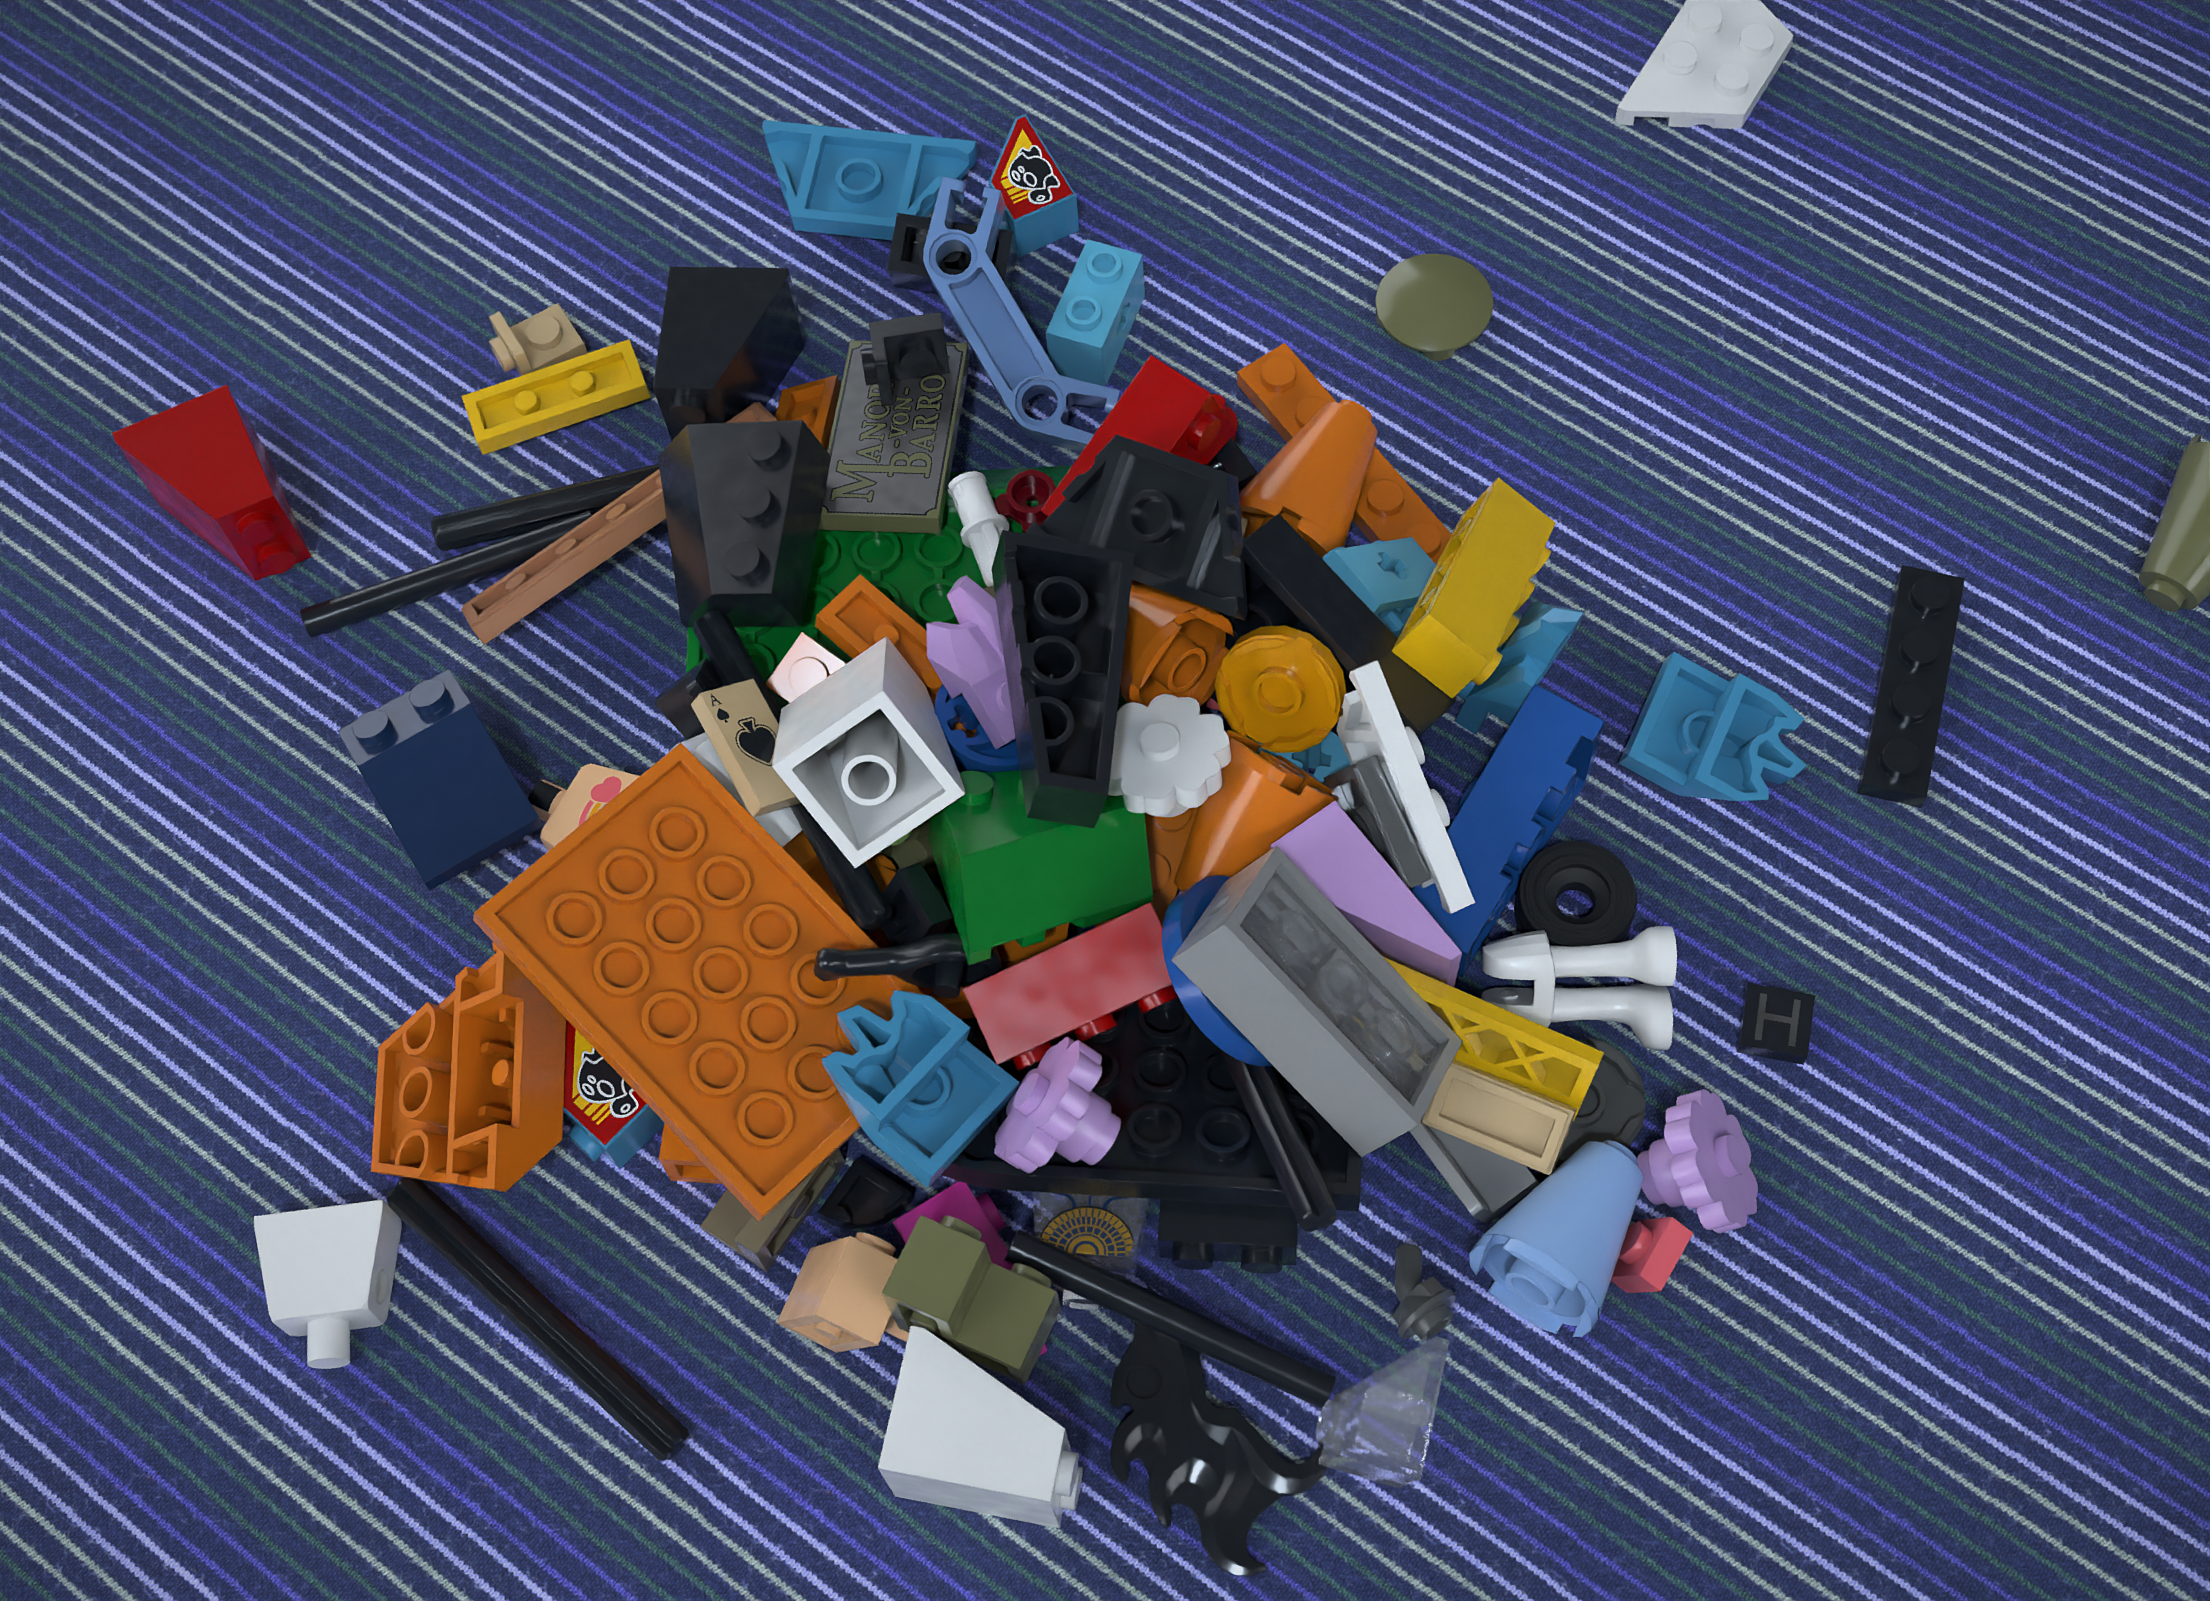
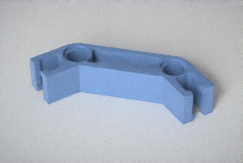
M943 176L923 254V261L933 286L1019 430L1026 437L1035 441L1082 452L1094 434L1066 425L1069 420L1070 406L1079 404L1103 408L1104 412L1109 414L1121 397L1120 390L1058 374L991 262L1005 210V202L1001 190L984 187L980 207L983 213L976 232L968 234L961 230L952 229L956 205L962 206L964 201L966 183ZM961 251L969 254L971 262L963 273L949 275L942 272L941 263L949 253ZM1038 394H1048L1057 400V408L1054 414L1044 420L1032 419L1025 413L1028 401Z

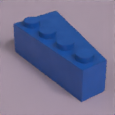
M1537 684L1532 688L1509 729L1499 739L1492 752L1490 761L1479 779L1475 778L1465 791L1457 809L1459 813L1450 828L1446 829L1475 903L1451 914L1442 908L1435 883L1425 888L1417 885L1409 889L1462 952L1457 973L1461 978L1517 893L1524 869L1536 855L1545 849L1590 778L1602 734L1604 720Z

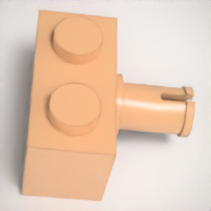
M858 1232L855 1238L852 1236L838 1238L835 1241L810 1248L777 1324L836 1353L877 1346L884 1331L907 1342L909 1333L898 1328L882 1295V1291L898 1259L893 1257L896 1250L895 1247L876 1236Z

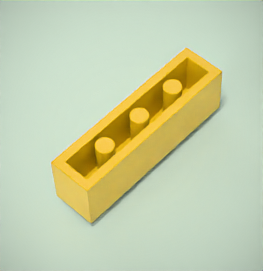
M1498 477L1460 517L1392 652L1452 699L1470 681H1473L1478 686L1484 683L1497 668L1503 657L1497 651V648L1509 638L1519 623V619L1513 613L1526 602L1536 586L1529 579L1541 569L1551 554V550L1545 545L1556 523Z

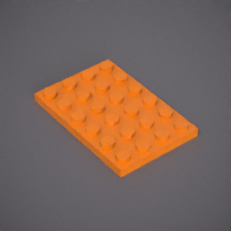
M682 743L672 749L474 912L473 921L758 1222L767 1216L861 1128L822 1065L821 1059L836 1051L852 1056L857 1053L839 1026L837 1013L860 1005L889 1022L892 1019L890 998L894 990L924 995L916 986L892 975L843 977L825 982L815 976L813 969L817 952L822 948L870 949L879 947Z

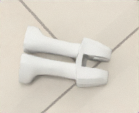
M1671 926L1648 927L1629 941L1575 947L1550 946L1545 930L1531 931L1493 941L1483 947L1482 971L1487 975L1501 979L1534 980V988L1502 987L1488 989L1482 992L1481 999L1547 1028L1551 1022L1575 1020H1605L1624 1023L1632 1028L1643 1047L1651 1050H1668L1672 1042L1673 1011L1670 994L1666 986H1673L1676 978L1677 948L1674 930ZM1627 977L1644 982L1645 984L1617 987L1561 988L1555 987V978Z

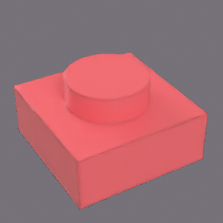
M1673 1217L1638 1220L1628 1227L1611 1281L1626 1293L1661 1292L1691 1239L1693 1232Z

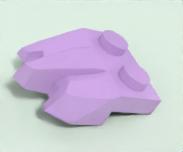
M966 575L959 578L947 594L959 625L937 621L926 623L927 658L951 698L954 699L963 694L997 750L1015 739V731L996 599Z

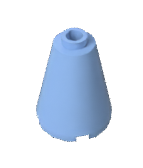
M1612 1140L1586 1142L1481 1236L1469 1253L1470 1267L1476 1276L1481 1268L1484 1267L1495 1280L1488 1291L1516 1315L1543 1330L1556 1334L1561 1325L1566 1324L1577 1326L1573 1337H1583L1591 1331L1599 1318L1644 1181L1643 1174L1637 1166L1638 1160L1628 1148Z

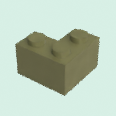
M920 1215L882 1291V1295L898 1328L908 1333L910 1326L925 1328L968 1360L1025 1385L1061 1310L1057 1292L1049 1288L1052 1281L1039 1271L1022 1264L1014 1263L1010 1271L992 1263L986 1243L980 1241L982 1233L970 1224L951 1216H943L941 1222L938 1223Z

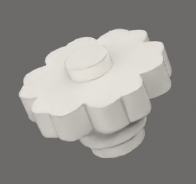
M1161 694L1155 697L1148 707L1136 702L1123 705L1117 712L1108 795H1123L1124 806L1132 813L1146 812L1157 817H1174L1184 813L1189 808L1201 806L1208 796L1221 789L1223 786L1221 769L1231 761L1230 741L1227 733L1224 731L1221 717L1215 714L1201 715L1200 706L1196 699L1190 697L1177 698L1169 694Z

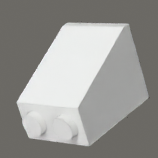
M887 636L781 709L772 767L854 868H857L965 794L964 785L940 722L935 714L927 688Z
M910 1326L878 1466L894 1496L1060 1528L1063 1509L1074 1511L1076 1509L1083 1468L1078 1467L1079 1453L1071 1451L1065 1428L925 1328Z

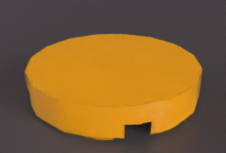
M1288 626L1260 627L1241 636L1223 658L1215 681L1218 707L1231 729L1245 737L1248 735L1254 741L1262 743L1260 748L1274 753L1301 752L1321 743L1338 722L1339 717H1341L1344 696L1347 694L1343 670L1331 650L1311 634Z

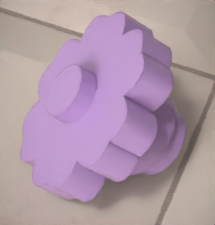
M1065 1037L1058 1044L1050 1047L1044 1054L1038 1068L1032 1069L1026 1074L1018 1090L1009 1101L1006 1108L1008 1116L999 1127L995 1136V1155L1028 1174L1038 1167L1045 1165L1054 1152H1057L1071 1162H1077L1081 1159L1089 1165H1094L1100 1161L1113 1145L1121 1126L1120 1118L1111 1112V1104L1091 1091L1102 1074L1101 1054L1081 1041H1073L1069 1037Z
M1705 1089L1677 1097L1676 1106L1666 1110L1665 1138L1652 1142L1649 1150L1638 1155L1637 1166L1643 1174L1642 1190L1644 1194L1655 1205L1666 1203L1673 1208L1686 1205L1689 1209L1696 1208L1700 1222L1706 1230L1723 1233L1745 1227L1747 1216L1755 1214L1757 1211L1756 1197L1758 1194V1184L1749 1167L1751 1151L1743 1136L1737 1118L1734 1115L1726 1114L1724 1104L1718 1094L1710 1093Z

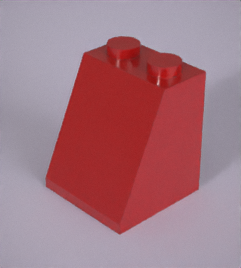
M227 385L112 433L116 444L159 506L255 581L269 575L284 573L291 569L294 564L312 557L268 453Z

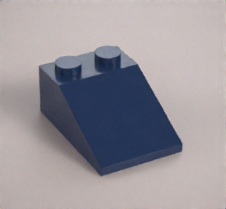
M450 668L431 679L420 682L410 691L375 710L364 713L354 722L337 730L429 891L544 826Z

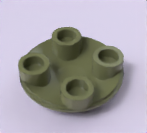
M1422 254L1401 261L1383 277L1376 293L1375 318L1378 325L1385 329L1397 342L1411 349L1422 351L1431 360L1443 361L1452 357L1456 349L1474 341L1486 329L1493 312V295L1485 277L1470 263L1445 254Z

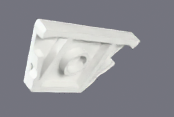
M1686 0L1617 107L1615 122L1621 125H1633L1635 116L1668 117V127H1692L1704 124L1712 128L1741 129L1790 51L1794 35L1760 0Z
M1378 660L1350 671L1349 678L1356 690L1345 694L1342 704L1343 716L1339 717L1336 730L1349 763L1354 765L1377 755L1432 878L1419 885L1425 888L1435 883L1442 908L1452 914L1475 903L1445 829V827L1450 825L1447 807L1439 793L1435 789H1429L1420 767L1425 762L1422 745L1415 732L1408 726L1404 727Z

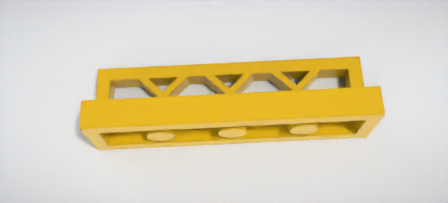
M1345 953L1342 954V958L1353 970L1376 979L1358 959ZM1383 957L1463 1041L1454 1057L1455 1060L1575 1107L1577 1111L1573 1121L1575 1120L1604 1052ZM1381 984L1392 1002L1387 1005L1391 1010L1396 1009L1404 1022L1406 1014L1402 1009L1403 1006Z

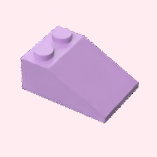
M1336 801L1271 844V849L1276 846L1280 848L1381 956L1454 987L1462 952Z

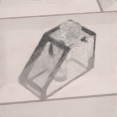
M1436 1336L1334 1395L1333 1401L1327 1400L1321 1410L1316 1429L1317 1442L1324 1443L1319 1464L1395 1488H1401L1421 1480L1449 1340Z

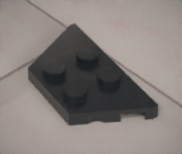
M1116 434L1097 454L1093 466L1086 473L1078 475L1062 492L1066 499L1043 523L1035 521L1026 531L1028 535L1135 553L1132 580L1245 621L1247 616L1248 604L1238 477Z

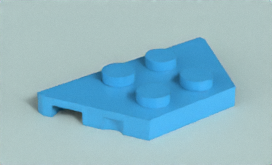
M763 120L762 124L771 160L794 230L892 240L897 213L928 218L934 211L942 177L961 180L975 165L978 158L976 141L770 120Z

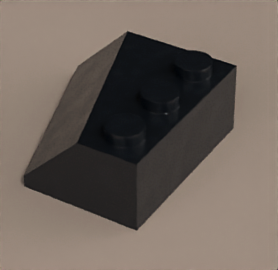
M803 420L687 424L658 456L681 623L686 628H693L696 619L703 617L707 611L718 609L722 614L729 617L734 627L801 626L830 467V454Z

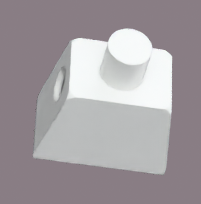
M384 1200L254 1216V1229L268 1311L272 1322L289 1336H307V1365L309 1367L332 1369L348 1365L350 1363V1330L380 1326L387 1319L402 1219Z

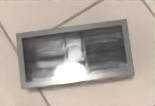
M1278 846L1224 882L1171 959L1361 1157L1419 1125L1463 1042Z

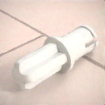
M977 471L966 472L955 477L949 483L948 493L953 499L963 525L960 533L961 540L965 546L972 548L986 586L990 587L993 586L991 568L1002 530L1009 531V523L1005 516L998 514L986 484L985 475Z

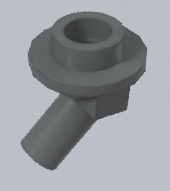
M1404 1244L1396 1248L1394 1286L1396 1296L1401 1304L1392 1317L1398 1324V1335L1402 1339H1408L1417 1335L1424 1342L1438 1334L1452 1321L1454 1314L1449 1307L1455 1301L1456 1294L1452 1290L1445 1289L1433 1276L1422 1282V1250L1418 1246Z

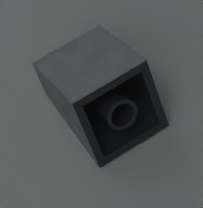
M670 266L653 390L672 441L687 424L726 423L755 402H759L763 407L767 405L805 347L806 341L788 268Z

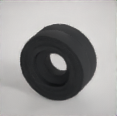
M1581 841L1558 843L1536 855L1524 869L1515 898L1514 914L1520 934L1545 930L1550 946L1575 947L1624 942L1630 931L1636 911V887L1627 867L1617 856L1605 848ZM1578 890L1590 897L1594 910L1586 917L1571 918L1560 911L1556 899L1565 891Z

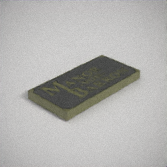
M850 340L827 450L831 456L818 530L909 533L941 532L970 361L968 343H946L950 373L890 382L894 405L882 406L878 384L866 386L860 349L872 348V342Z

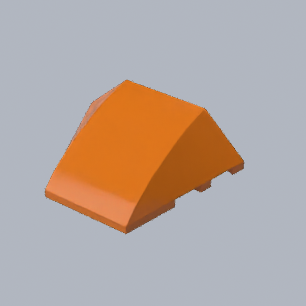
M492 942L493 951L496 953L478 969L466 966L457 974L455 990L439 1005L427 1002L378 1047L371 1172L506 1192L562 1141L566 1018L494 942Z

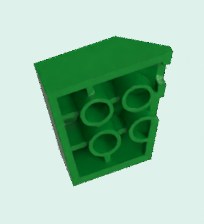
M1020 770L998 772L964 771L959 773L965 788V794L930 817L928 841L969 965L990 959L992 947L1016 940L1024 948L1045 941L1047 929L1069 922L1085 928L1122 916L1150 902L1152 904L1153 889L1144 813L1128 811L1124 806L1123 795H1108L1095 828L1027 818Z

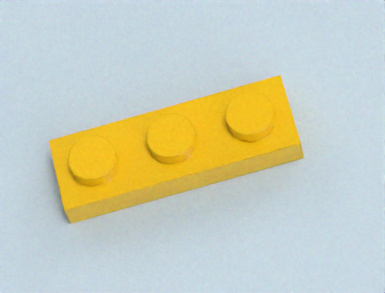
M630 339L461 396L482 455L651 398Z

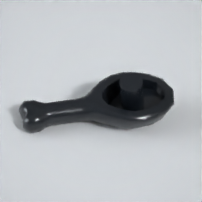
M947 932L931 934L886 948H822L817 952L813 971L815 976L824 982L843 977L892 975L914 986L933 988V993L939 997L956 998L960 995L961 987L973 985L999 973L1003 968V964L996 947H992L990 959L969 965L959 933Z

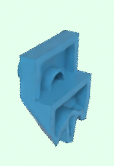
M1539 602L1532 603L1513 633L1497 648V651L1503 657L1494 672L1481 685L1478 686L1473 681H1470L1457 694L1465 702L1455 722L1475 735L1490 714L1511 725L1532 688L1542 680L1575 632L1586 611Z
M1673 652L1663 661L1618 764L1679 796L1728 801L1768 800L1769 789L1763 780L1781 785L1794 778L1807 766L1779 738V734H1789L1796 730L1805 718L1777 693L1741 673L1731 681H1727L1680 654Z
M894 990L890 998L892 1019L889 1022L860 1005L837 1013L839 1026L857 1053L852 1056L836 1051L821 1060L837 1090L872 1142L929 1188L1011 1100L1020 1082L967 1041L970 1027L933 997Z

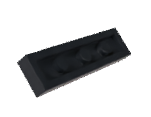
M1904 565L1901 566L1896 579L1857 794L1919 808L1922 807L1927 798L1965 578Z

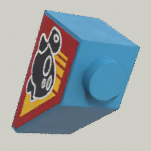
M1026 114L1015 118L989 179V187L1001 190L1005 210L1000 229L1013 231L1018 247L1017 256L1019 258L1078 232L1080 229L1075 192Z
M566 1019L563 1112L574 1126L566 1135L593 1162L604 1154L618 1169H621L664 1126V1121Z

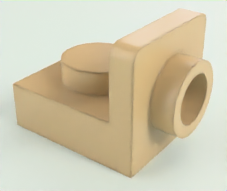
M559 303L512 327L508 326L500 312L489 316L497 337L488 342L505 373L515 368L519 376L588 353L584 342Z

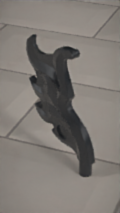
M1147 1286V1289L1155 1292L1152 1288ZM1130 1320L1135 1325L1134 1338L1114 1372L1110 1390V1407L1121 1410L1122 1407L1128 1406L1133 1412L1120 1424L1113 1436L1110 1451L1112 1470L1122 1485L1128 1481V1463L1135 1460L1141 1461L1149 1477V1497L1152 1509L1165 1529L1171 1527L1170 1507L1184 1505L1192 1511L1200 1527L1203 1548L1211 1561L1222 1571L1236 1577H1251L1266 1572L1264 1563L1255 1561L1248 1556L1246 1539L1253 1522L1282 1496L1301 1495L1312 1489L1322 1478L1334 1456L1333 1448L1328 1444H1322L1317 1448L1309 1461L1301 1464L1289 1463L1281 1458L1234 1407L1218 1408L1210 1403L1205 1394L1202 1365L1198 1351Z

